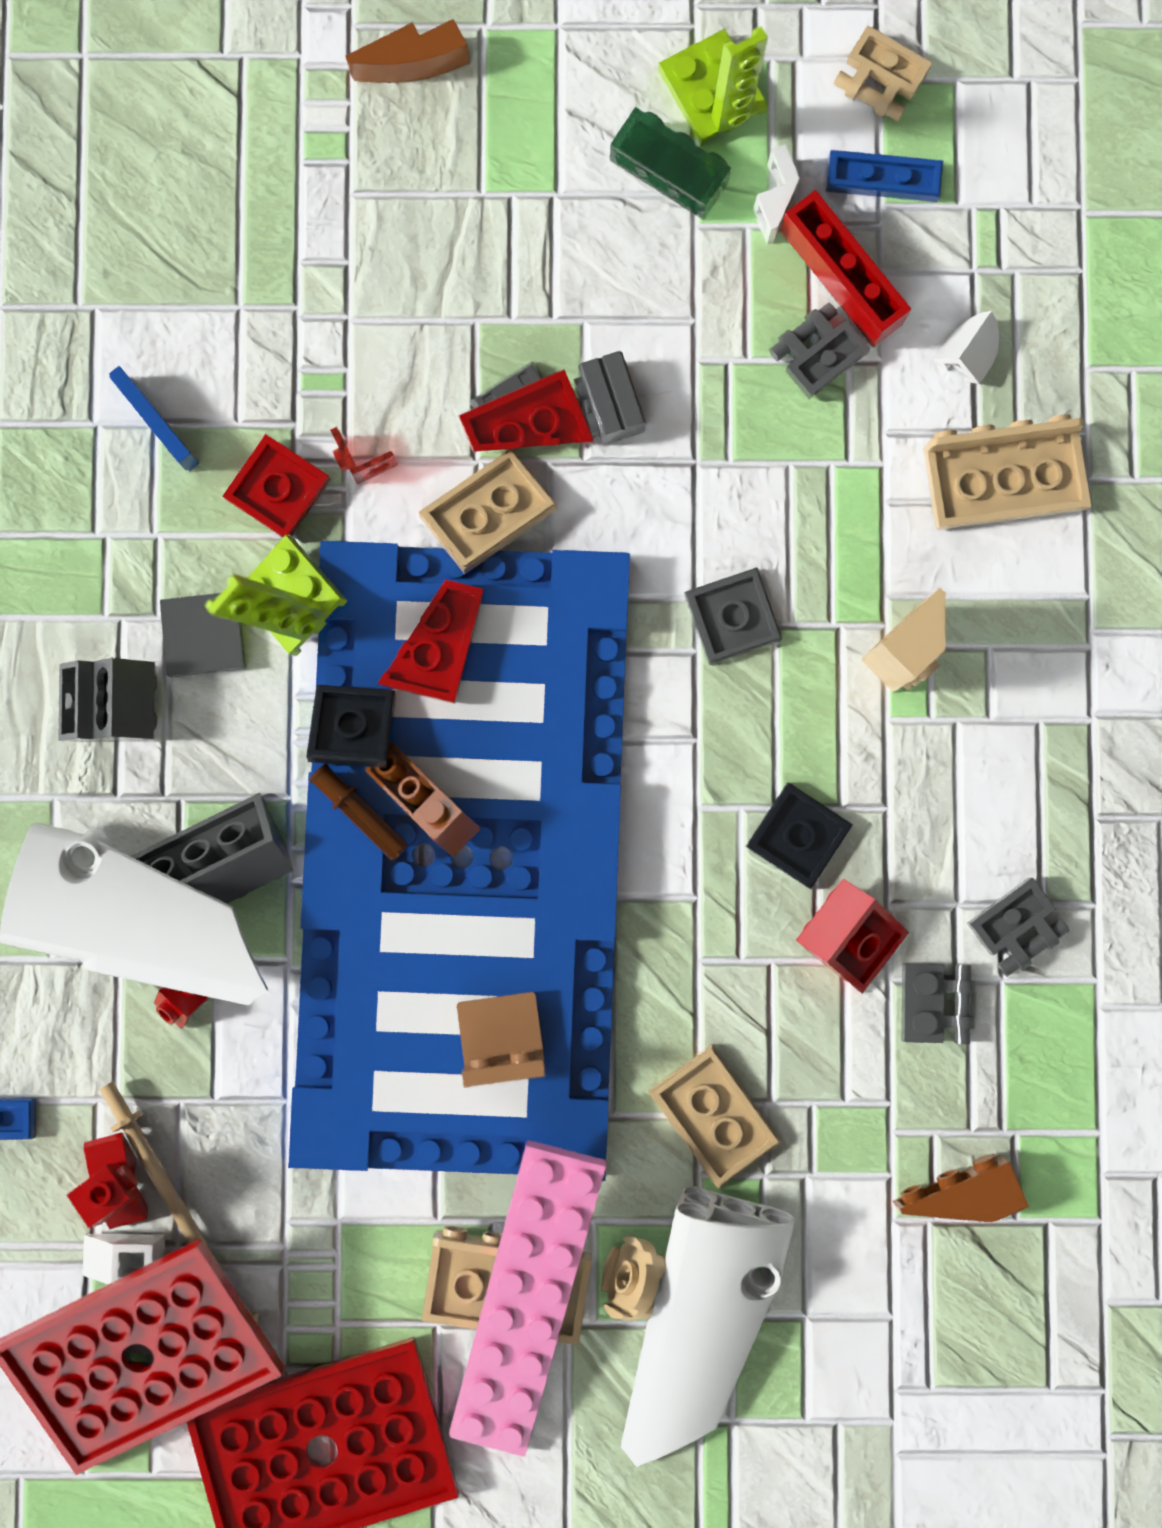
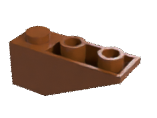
M393 742L390 743L387 768L367 767L365 769L391 798L438 845L453 857L481 829Z
M988 1154L977 1158L972 1162L973 1167L959 1172L958 1169L946 1171L936 1177V1183L924 1188L922 1185L906 1188L900 1193V1198L893 1200L894 1206L904 1215L991 1223L1029 1207L1010 1162L1000 1155L995 1157V1154Z

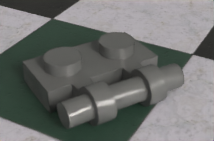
M829 302L821 309H813L809 312L802 324L793 331H785L778 337L779 342L769 349L771 356L776 361H779L787 354L794 357L795 360L787 366L785 371L809 400L868 354L870 347L847 320L843 321L835 329L828 321L837 315V311ZM813 333L818 334L822 339L807 349L802 342Z
M1028 877L967 922V925L990 955H995L1003 948L1007 951L1009 957L998 964L999 969L1006 977L1017 969L1023 971L1030 966L1032 958L1046 948L1048 950L1053 949L1060 943L1059 938L1070 931L1062 919L1057 920L1050 926L1044 918L1055 911L1056 908L1033 877ZM1030 928H1033L1037 936L1021 947L1016 939Z
M902 963L901 1041L944 1043L945 1027L954 1028V1043L970 1044V1029L974 1028V1016H970L971 993H975V981L971 980V965L955 964V980L944 979V964ZM944 992H955V1015L944 1014Z

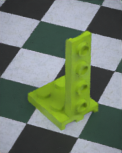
M762 26L752 30L750 38L736 45L732 42L724 28L659 62L658 71L700 146L705 145L708 139L725 130L729 132L739 127L748 118L758 113L759 115L766 113L768 104L757 87L768 36Z
M285 535L247 578L232 574L227 580L229 585L217 599L211 598L205 606L212 615L270 631L288 654L298 656L302 652L300 647L313 633L318 634L327 624L325 620L338 605L344 606L348 600L294 538Z

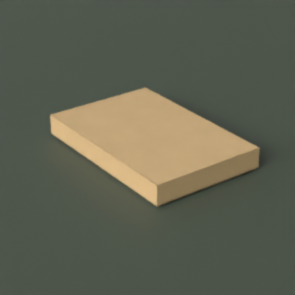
M509 449L418 513L419 518L462 572L466 574L557 511V504L514 451Z
M709 1045L648 1090L718 1189L781 1143L712 1045Z

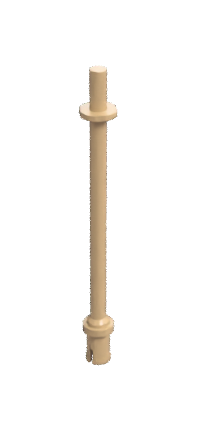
M114 1081L105 1085L99 1090L118 1121L117 1124L110 1127L111 1131L123 1130L188 1244L201 1238L218 1263L136 1121L142 1117V1110L140 1109L132 1114ZM248 1310L254 1318V1320L256 1321V1323L258 1324L261 1331L263 1332L262 1328L258 1323V1321L261 1319L258 1313H252L251 1310Z

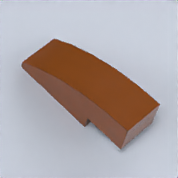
M454 18L419 35L412 22L345 56L353 81L369 83H402L423 80L470 64L467 43Z

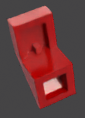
M123 1132L84 1142L83 1149L89 1177L105 1165L117 1162L121 1166H127L135 1175L136 1156ZM142 1194L105 1222L109 1229L148 1219V1205Z

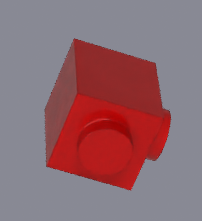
M117 1162L105 1165L66 1196L88 1229L102 1225L141 1194L135 1187L138 1185V1181L134 1173L127 1166H121Z

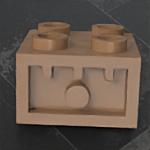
M534 992L462 1001L457 1004L465 1066L462 1070L464 1088L545 1076L546 1066L537 1000Z

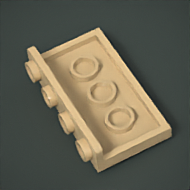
M1063 414L1047 419L1046 423L1033 424V420L1026 419L1011 423L1009 428L995 429L994 425H982L973 428L971 433L957 434L956 430H945L935 433L933 435L934 438L929 440L923 451L936 530L1067 513L1090 508L1091 500L1079 431L1084 427L1083 418L1071 419V415Z
M444 1226L443 1231L436 1230L432 1243L433 1249L422 1321L477 1329L501 1240V1233L484 1232L482 1237L468 1235L467 1229L457 1226ZM585 1248L582 1251L557 1342L579 1345L589 1273L592 1264V1253H585Z

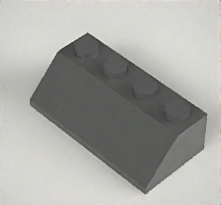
M260 793L131 856L225 903L241 898L294 871L287 846Z

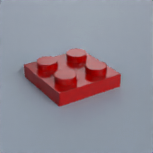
M265 434L222 497L283 538L285 535L292 537L331 478Z

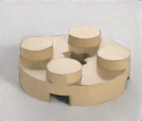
M627 1236L621 1239L625 1241L621 1248L614 1246L605 1261L601 1276V1291L608 1292L609 1304L603 1303L608 1315L612 1318L634 1322L639 1318L647 1320L654 1311V1298L659 1279L665 1272V1259L662 1255L656 1253L654 1246L649 1241Z

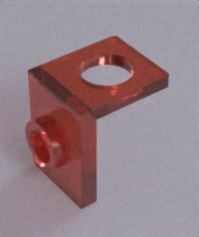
M338 427L330 429L339 447L332 451L342 472L350 470L357 485L398 465L393 452L389 451L357 467Z

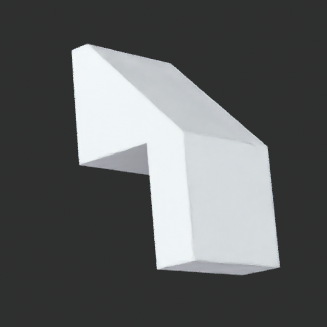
M786 144L771 149L767 166L776 187L757 194L753 208L767 244L774 242L783 222L785 212L788 211L800 179Z

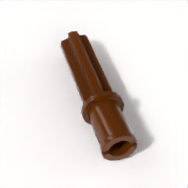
M323 764L310 777L309 781L333 803L332 808L334 810L339 809L390 860L397 859L406 850L407 843L355 792L357 788L354 785L350 787L330 768L329 764Z

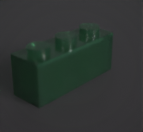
M635 107L610 143L611 162L702 220L706 218L728 185L731 167L727 165L723 157L715 152L708 153L704 151L686 133L674 132L665 126L663 121L652 112H643Z

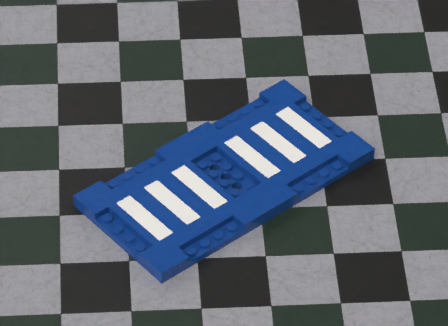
M321 540L319 568L348 601L344 606L338 605L325 620L327 624L318 633L316 685L395 690L396 699L390 743L393 742L481 829L466 844L474 853L472 864L466 868H459L453 863L452 855L438 845L365 771L367 767L329 764L330 768L350 787L354 785L357 788L355 792L407 843L406 850L397 859L390 860L339 809L334 810L332 808L333 803L309 781L310 777L324 764L312 763L311 772L308 773L300 928L303 929L296 1076L295 1086L292 1088L288 1168L368 1171L370 1168L518 1175L527 1140L606 1160L630 553L552 550V553L498 551L464 574L444 548L400 547L398 543ZM445 579L484 589L479 615L455 704L377 684L397 657V653L404 642L408 640L418 625L422 614ZM421 844H429L435 851L434 861L426 867L418 865L413 856L415 849ZM498 847H506L512 853L513 861L507 869H496L491 863V853ZM534 992L537 1000L546 1066L545 1076L464 1088L462 1070L465 1066L457 1004L462 1001ZM606 1169L602 1181H606Z

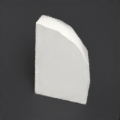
M992 311L979 313L956 328L945 340L933 360L945 371H948L950 366L958 371L965 373L964 381L980 384L992 367L999 348L998 322Z

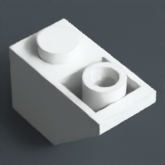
M85 1234L83 1276L110 1284L164 1257L165 1234Z

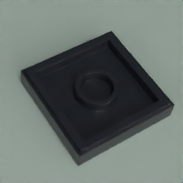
M316 685L306 754L307 761L311 763L387 768L396 699L395 690Z
M787 782L745 847L806 888L812 889L853 824Z

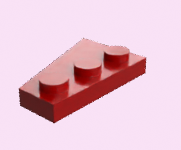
M565 369L457 415L473 452L594 442Z
M445 579L422 614L418 625L408 640L404 642L397 653V657L377 684L455 704L479 615L484 589Z

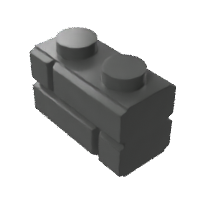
M616 351L601 358L580 363L578 365L579 377L574 378L573 381L579 400L587 399L591 413L585 414L592 437L599 435L601 444L607 445L622 438L643 433L646 428V420L622 351Z

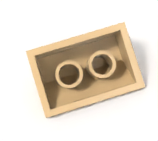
M940 587L917 605L861 659L892 692L901 687L908 691L913 685L916 686L921 681H925L941 665L936 659L945 651L946 593Z

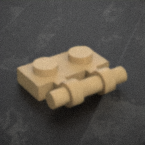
M867 25L846 64L857 70L856 74L852 77L841 70L833 85L844 90V96L855 101L857 98L875 108L873 113L884 118L887 115L898 122L906 108L895 102V97L899 94L911 101L928 74L932 62ZM868 77L887 87L883 94L865 84Z

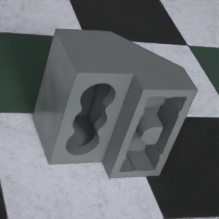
M108 658L93 662L77 660L60 664L58 741L135 742L154 739V730L157 725V716L154 712V693L157 688L155 662Z

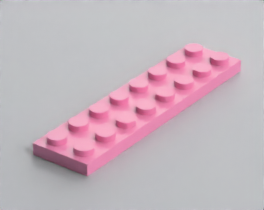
M527 1140L448 1437L525 1457L606 1169V1160Z

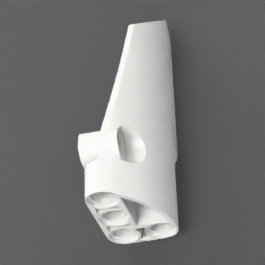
M33 823L19 852L9 883L1 919L0 943L83 961L86 969L96 973L244 1005H250L268 990L249 951L233 906L113 848L110 838L102 831L90 830L80 834L40 823ZM83 846L93 851L95 859L85 854Z
M687 1187L682 1190L676 1205L665 1255V1272L659 1279L654 1298V1311L647 1322L621 1442V1448L636 1467L672 1453L717 1428L772 1299L781 1285L795 1224L794 1217L789 1213L699 1187ZM766 1267L774 1274L769 1276L763 1275L756 1268Z

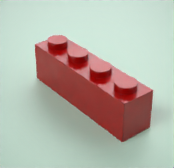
M816 190L785 212L780 232L872 347H875L904 324L912 310L911 307Z

